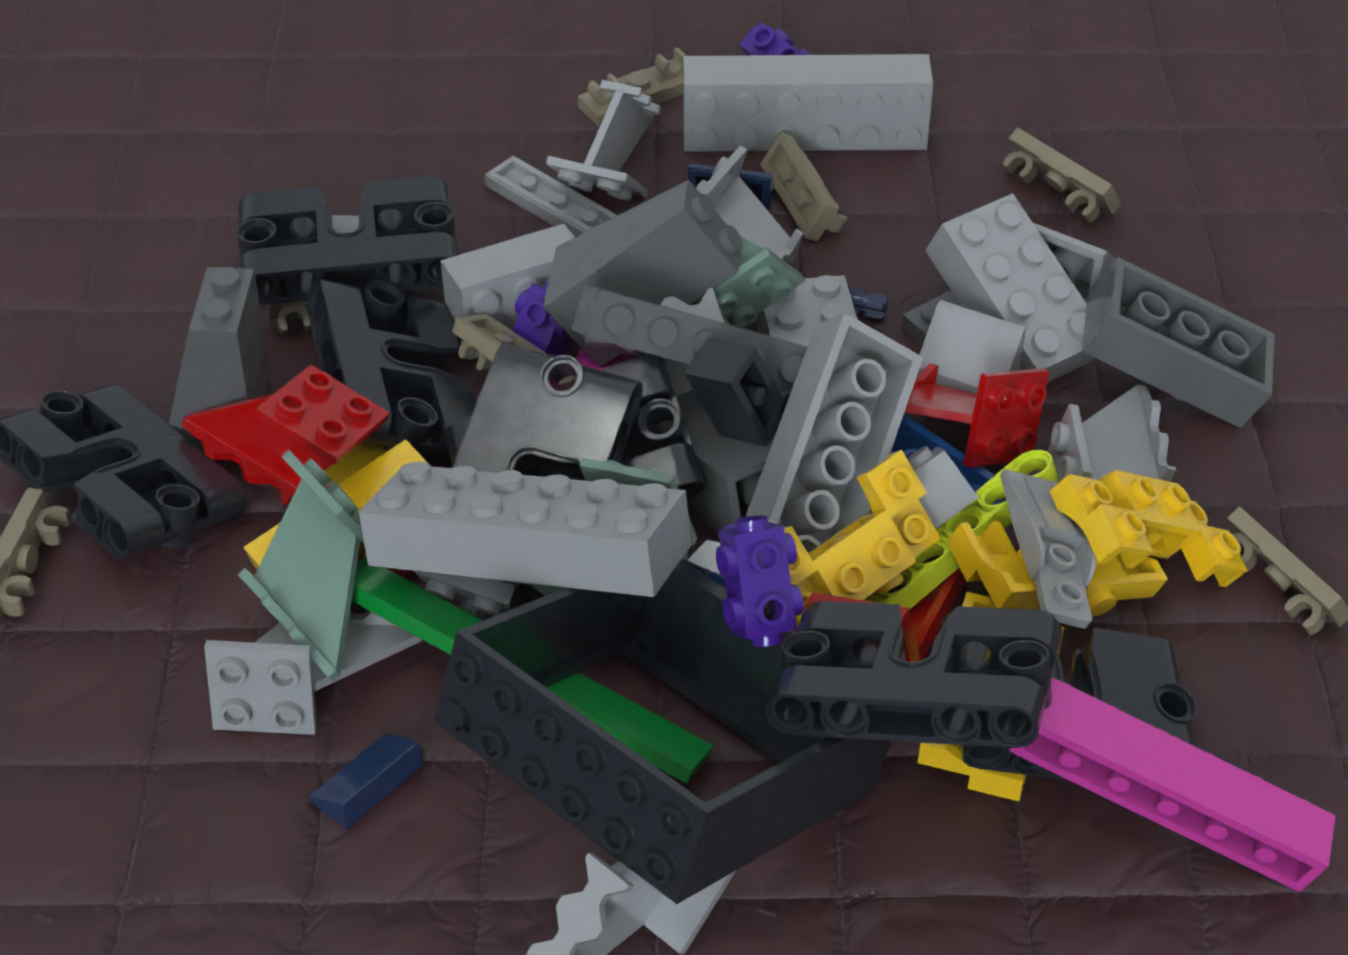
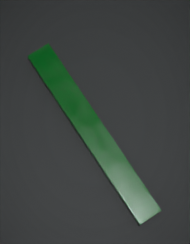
M366 557L357 562L352 602L449 655L452 651L456 632L482 622L479 618L384 567L368 566ZM580 673L546 687L652 765L686 784L709 760L714 745Z

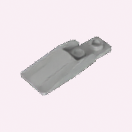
M1004 469L1000 477L1020 550L1030 578L1035 582L1040 611L1051 614L1059 623L1084 629L1087 628L1092 621V615L1086 588L1096 568V557L1087 537L1073 519L1057 510L1049 492L1058 484L1057 482Z

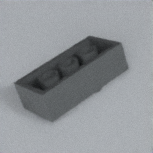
M1119 257L1113 261L1089 291L1082 352L1239 428H1242L1272 395L1274 333Z

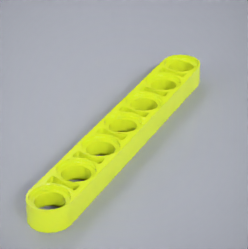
M1031 450L1016 457L975 492L979 497L936 529L941 539L916 556V562L901 572L904 580L897 586L906 584L905 587L892 593H887L888 591L877 594L875 591L865 598V601L900 604L901 607H907L910 610L959 568L947 544V540L960 523L969 522L971 527H975L972 530L976 536L982 535L992 521H1000L1004 529L1012 523L1007 500L992 505L996 501L1006 498L1000 477L1002 471L1007 469L1028 475L1037 470H1042L1031 476L1058 483L1059 476L1051 454L1044 450ZM941 556L934 561L922 563L931 557Z

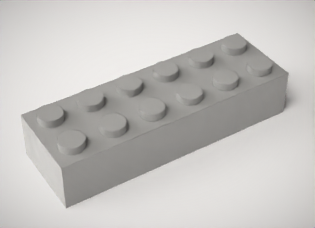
M929 54L684 56V152L735 151L740 145L746 148L747 151H769L780 132L792 135L802 151L927 150L933 92Z
M846 313L815 325L746 517L765 515L768 517V522L782 525L784 528L792 526L809 553L859 517L868 515L871 508L856 477L870 471L887 459V456L890 454L923 357Z
M411 462L404 464L359 511L368 566L654 597L691 546L686 490L668 489L664 485L657 483L636 486L617 484L616 481L611 479L582 481L572 480L565 475L559 474L539 477L522 475V473L515 470L496 473L476 471L470 466L443 468L432 467L425 462Z

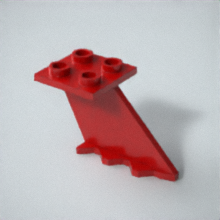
M928 364L916 378L904 413L971 424L963 465L978 467L1010 463L1021 454L1034 450L1037 443V430L1042 406L1047 396L1046 387L1050 373L1049 370L1039 368L981 373L977 394L935 384L939 368L935 364Z
M309 365L274 394L189 413L183 417L181 425L194 437L202 441L204 454L212 460H233L238 463L244 480L251 484H271L279 489L282 503L287 506L291 502L302 479L282 458L288 450L303 464L312 458L325 471L331 465L338 464L388 420L390 412L342 384L326 372L319 370L313 365Z

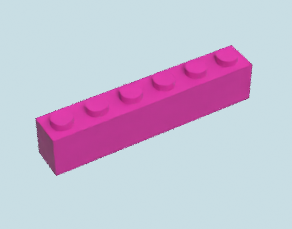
M1053 677L1051 678L1052 703L1043 712L1038 737L1033 743L1025 747L1009 748V752L1298 892H1301L1329 867L1336 815Z

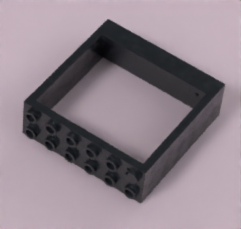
M682 559L654 597L565 588L457 631L434 717L436 724L676 904L873 792L891 741L789 735L775 729L767 719L766 706L777 677L784 668L781 643L767 647L752 646L751 640H746L732 634V630L728 628L723 616V600L727 598L726 588ZM789 631V632H784V633H782V634H783V640H784L787 636L791 635L792 632ZM624 654L774 758L779 764L705 803L546 687Z

